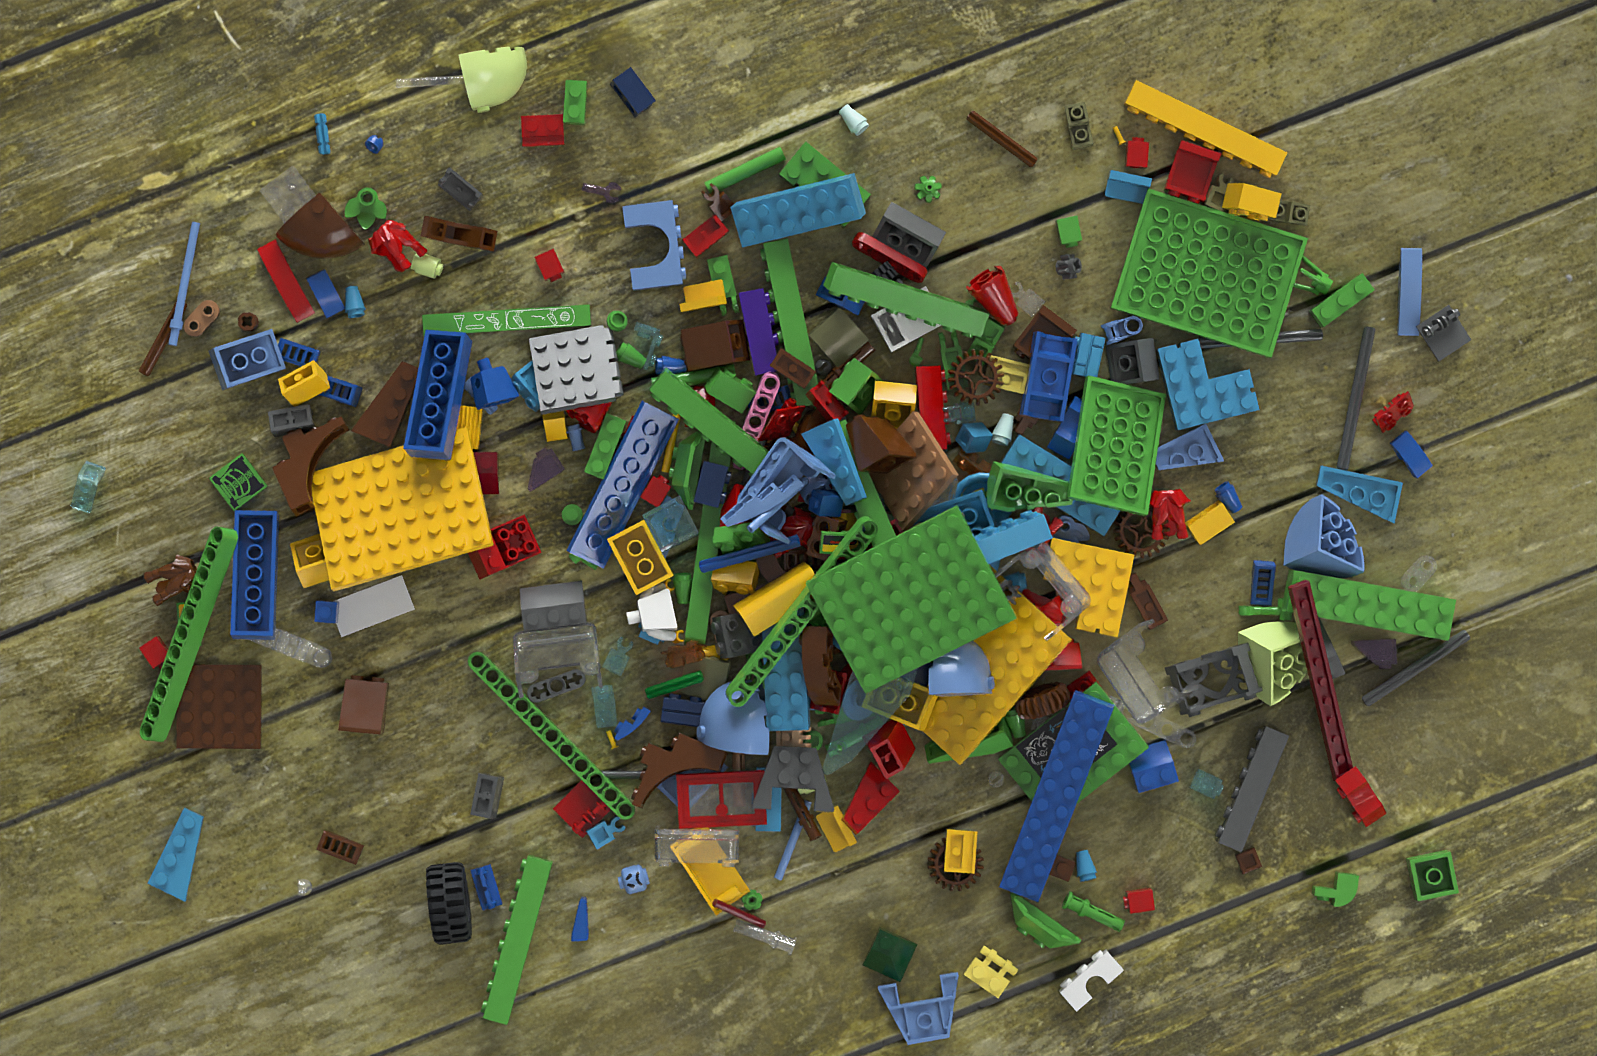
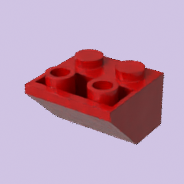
M895 720L885 723L862 737L885 779L904 770L916 750L904 725Z

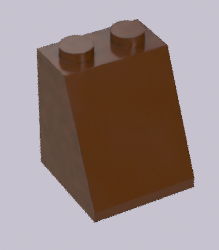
M743 319L721 321L681 330L680 341L684 347V363L688 371L750 361Z
M858 415L853 418V421L846 424L859 471L887 474L917 457L914 450L888 419H882L878 416L865 417V415Z
M351 675V679H345L338 730L381 735L384 733L389 683L384 682V678L372 677V681L363 680L364 676Z

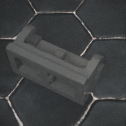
M449 167L442 179H439L438 186L471 211L483 197V194Z
M310 405L269 411L270 429L273 436H284L287 432L299 428L303 432L314 428L315 423Z
M478 773L470 815L488 819L497 817L504 777Z

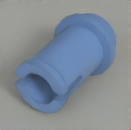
M579 424L567 426L568 431L566 433H569L572 451L585 449L581 434L582 427L580 428Z

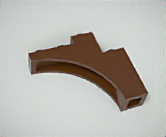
M342 416L332 418L327 424L314 427L306 434L299 428L287 432L282 437L291 458L281 460L272 469L289 507L296 517L315 508L312 498L314 471L320 457L328 446L342 434L349 431L348 425Z
M681 733L672 740L670 746L673 748L672 752L648 743L647 747L643 746L639 756L642 758L641 763L648 765V767L643 769L640 774L639 780L641 783L639 788H635L631 796V800H633L632 805L643 809L651 793L662 782L678 773L694 769H709L721 772L728 753L707 746Z

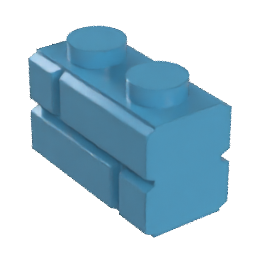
M1080 333L1079 337L1075 336L1078 340L1072 375L1097 377L1106 338Z

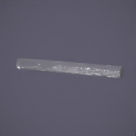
M463 75L396 79V88L465 84Z

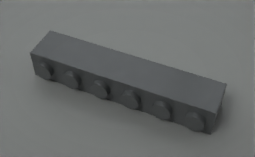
M1267 726L1258 729L1255 736L1257 743L1254 748H1250L1247 755L1248 765L1246 768H1242L1239 779H1241L1239 787L1235 786L1231 794V798H1233L1232 804L1227 806L1224 811L1223 817L1225 821L1223 826L1219 825L1215 837H1217L1216 841L1218 843L1242 852L1289 735Z

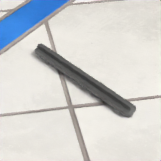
M1322 329L1279 332L1276 343L1322 340L1323 331ZM1199 338L1201 349L1232 347L1207 338Z
M1465 630L1460 631L1451 637L1449 641H1445L1362 697L1363 702L1366 706L1372 705L1470 640L1469 634Z

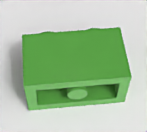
M566 80L564 124L585 125L587 81Z
M718 366L704 386L707 393L738 412L743 413L756 394L752 387L753 384L746 378L739 379L736 377V373L727 367L723 369Z

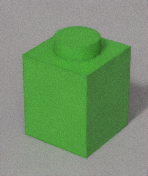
M1078 216L1057 219L1055 222L1060 246L1065 245L1066 248L1078 246V242L1082 241Z

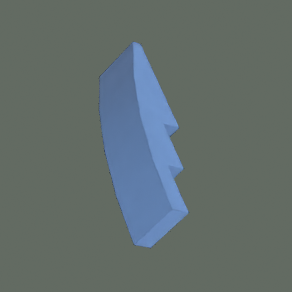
M1401 248L1398 278L1399 314L1397 334L1401 336H1419L1416 326L1420 324L1422 248Z
M793 474L780 487H777L772 482L758 496L751 490L720 519L727 527L747 521L786 500L804 484Z

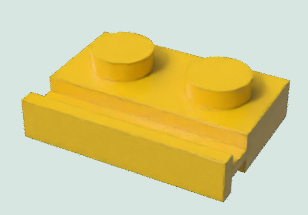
M947 829L944 872L975 874L977 831Z

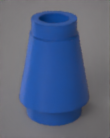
M662 355L661 358H656L655 360L656 374H661L665 368L674 374L686 372L684 360Z
M1228 481L1222 483L1214 490L1216 492L1215 496L1232 514L1243 507L1233 484L1230 485Z

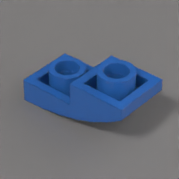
M325 269L306 278L326 318L345 309Z
M1405 430L1390 442L1396 455L1400 460L1404 461L1413 477L1419 478L1433 466L1408 431Z
M645 706L642 710L638 708L631 718L634 720L633 724L628 720H625L624 723L619 722L613 731L616 733L615 739L620 740L633 732L646 719L651 710Z

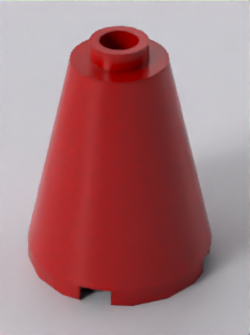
M994 266L996 270L991 272L989 269L984 270L969 282L971 286H966V289L1001 325L1006 324L1008 326L1017 320L1016 317L1019 313L1004 269L1001 266Z
M613 402L565 411L572 419L575 417L582 428L591 433H596Z

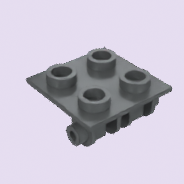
M1450 305L1416 326L1438 362L1471 341V338L1458 319L1460 316L1459 310H1453Z

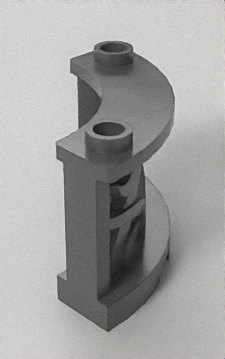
M1249 643L1232 646L1221 651H1214L1201 655V658L1198 657L1165 667L1167 676H1170L1181 710L1179 711L1180 715L1188 714L1189 717L1201 714L1200 710L1243 697L1245 701L1257 697L1256 693L1263 691L1262 687L1258 686L1248 655V651H1251ZM1222 661H1227V667H1231V669L1223 668L1221 666ZM1211 662L1219 672L1230 674L1226 685L1220 692L1200 684L1207 677L1209 663ZM1199 668L1203 674L1199 679L1195 680L1194 678L1198 676L1195 674V669ZM1178 673L1180 674L1182 679L1188 684L1184 688H1182ZM1243 674L1244 679L1239 677L1237 678V675ZM1240 682H1246L1248 689L1240 688ZM1193 688L1195 691L1190 694L1189 699L1196 696L1198 702L1188 706L1184 692ZM1232 688L1237 692L1235 694L1228 695ZM1206 696L1214 698V700L1205 702Z

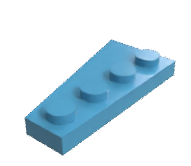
M838 418L801 434L815 457L836 475L834 479L828 478L846 506L867 498Z
M1320 466L1316 483L1317 487L1395 524L1402 482Z
M187 808L183 809L147 884L186 902L204 816Z

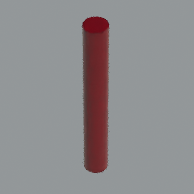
M714 899L712 902L713 907L760 928H764L766 925L765 920L723 901Z

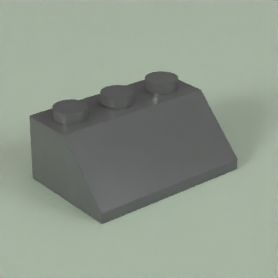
M891 202L872 237L927 268L946 232Z
M582 581L520 588L524 631L587 623Z

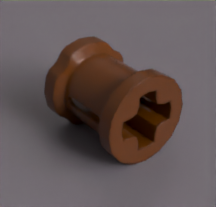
M244 312L238 317V326L242 330L251 332L257 329L259 320L253 313ZM246 317L249 319L252 317V326H244L246 323L244 319Z

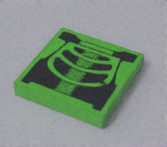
M243 453L209 477L210 481L234 512L268 487Z

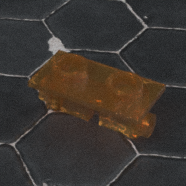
M963 449L953 459L961 470L967 471L971 475L979 472L990 473L992 467L984 459L979 464L976 463L980 456L975 452L966 453Z
M698 641L686 642V646H670L667 651L660 653L667 655L665 665L673 669L685 665L684 657H686L687 664L702 661L705 658V652L702 648L707 647V645L700 644Z

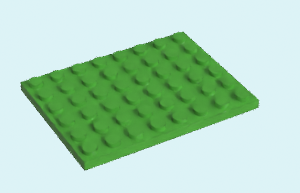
M1148 188L1111 309L1272 358L1308 238Z
M958 505L806 581L809 591L865 694L1017 619Z

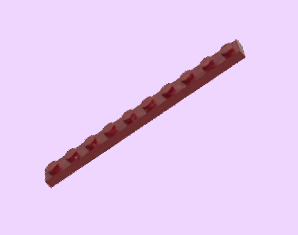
M1303 580L1288 586V591L1333 781L1351 770L1353 765L1310 581Z

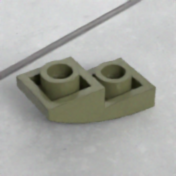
M1085 102L1064 106L1072 149L1077 150L1093 146L1094 143Z
M1280 200L1276 218H1268V220L1307 226L1310 205Z

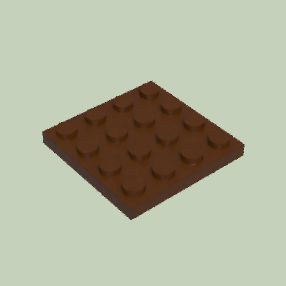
M193 664L177 708L176 748L261 749L262 665Z

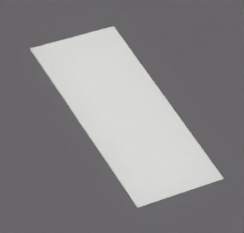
M402 575L333 601L339 602L338 623L336 624L341 637L415 610Z

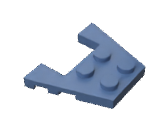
M958 972L939 975L942 997L903 1004L899 1002L896 982L878 985V990L908 1045L950 1037L959 977Z

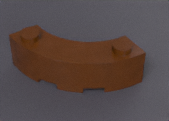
M805 626L799 636V643L802 646L803 673L808 697L811 698L815 705L840 706L842 685L837 678L836 672L832 671L830 667V662L833 661L834 635L828 627Z

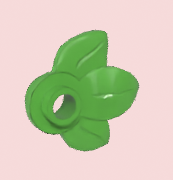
M372 188L361 189L357 197L350 199L345 207V217L357 216L359 224L365 230L373 225L376 217L385 219L387 214L385 204L378 199L376 191ZM365 195H371L370 202L364 201Z

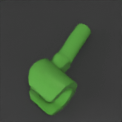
M919 337L916 349L909 359V363L914 367H918L923 360L918 355L924 341L922 337Z
M574 554L569 555V558L575 564L581 560L594 570L598 567Z

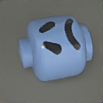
M639 864L623 868L621 876L618 877L620 889L625 888L627 894L645 891L647 885L650 884L646 868H642Z

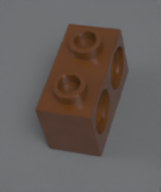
M817 515L812 523L813 531L807 541L808 550L806 554L826 561L831 554L819 553L821 531H828L826 529L827 522L830 525V532L845 531L848 520L839 517Z

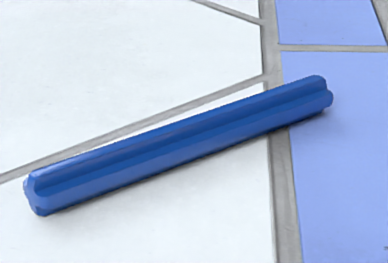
M798 535L787 537L791 541L789 545L775 540L701 560L699 567L701 572L705 573L797 548L801 545Z

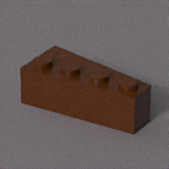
M402 361L351 431L392 447L414 395L418 367Z

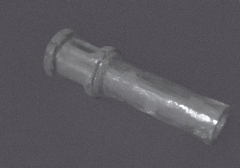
M737 919L733 932L770 944L772 949L784 950L788 952V955H792L797 941V937L791 938L782 935L780 931H775L774 933L740 919Z

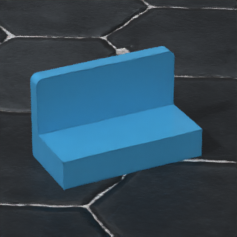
M1110 170L1105 196L1143 204L1147 189L1151 186L1152 178Z

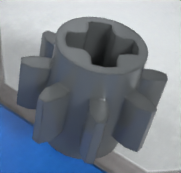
M1075 254L1060 255L1061 260H1058L1055 266L1057 274L1062 276L1063 280L1077 278L1076 273H1080L1082 269L1080 259L1075 258Z
M1011 580L1008 581L1007 585L1000 582L1003 592L1008 590L1012 592L1011 596H1006L1008 601L1016 605L1015 599L1021 597L1017 592L1020 586L1016 585L1013 587V581Z

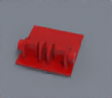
M1408 391L1406 393L1403 392L1401 395L1398 394L1391 402H1388L1390 407L1384 406L1383 409L1385 411L1381 409L1373 415L1372 421L1376 426L1379 425L1382 433L1386 430H1391L1396 425V421L1402 416L1406 417L1411 413L1414 404Z
M794 398L786 399L781 409H776L758 441L789 436L793 426L801 418V413L806 406H797Z
M582 780L553 808L581 838L587 834V829L596 825L611 810Z

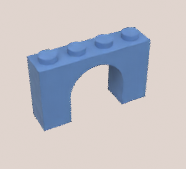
M673 200L622 206L625 228L654 226L661 229L669 239V252L661 263L655 266L630 269L633 291L683 285V280L687 278L685 267H681L680 259H684L683 246L678 247L677 239L681 238L680 225L676 226L675 217H679L678 205H673Z

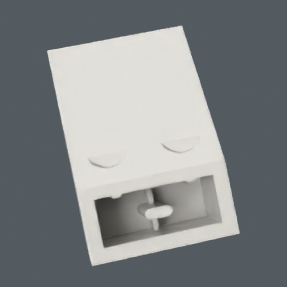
M926 286L921 288V290L929 292ZM886 308L871 315L891 353L941 326L939 324H936L935 327L925 324L924 320L917 318L916 321L908 319L904 313L900 312L895 315L887 312Z

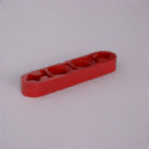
M858 232L852 240V246L881 264L888 261L897 273L913 282L922 283L928 274L927 269L923 265L866 233Z

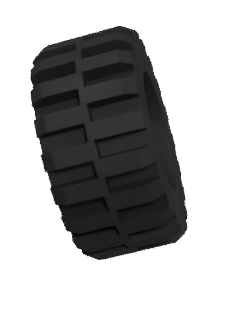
M460 862L430 865L426 869V888L434 942L439 945L467 942L471 939L472 924L465 868Z

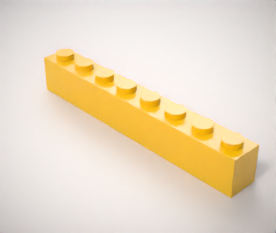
M1137 80L1134 82L1124 103L1129 112L1136 115L1140 112L1146 115V120L1155 124L1161 122L1165 124V129L1173 133L1179 131L1184 134V138L1192 142L1198 140L1203 143L1202 146L1213 151L1217 149L1227 159L1233 160V158L1241 161L1240 165L1248 169L1254 167L1260 170L1259 174L1267 178L1277 176L1287 155V152Z

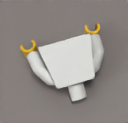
M667 579L642 592L639 600H637L638 610L626 612L629 625L641 622L642 631L646 632L649 636L663 641H672L677 644L684 642V640H680L678 634H682L684 631H674L677 630V623L670 595L674 588L667 586V583L671 582V579Z

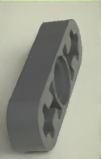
M574 669L532 684L527 691L528 698L532 702H541L580 688L586 681L585 673L580 669ZM573 673L582 676V679L579 680L580 684L571 682L569 683L571 688L566 689V682L562 678L563 676H567V680L573 677ZM553 680H560L562 682L563 688L561 691L555 692L551 689L550 685ZM543 683H547V689L551 695L547 696V692L540 694L539 699L536 696L532 697L531 693L534 691V687L540 690L545 688Z

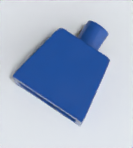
M489 358L477 361L480 372L473 375L470 379L477 410L509 403L519 397V393L505 367L492 368Z

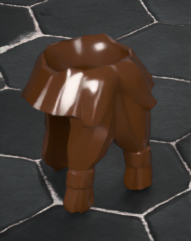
M176 555L174 562L144 573V579L148 584L159 578L168 579L157 583L155 589L158 594L152 597L154 604L159 606L170 597L182 591L189 593L197 571L193 560Z

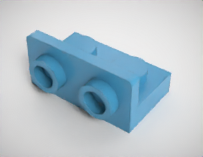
M530 361L511 377V380L518 393L525 399L526 405L537 412L540 409L533 361Z

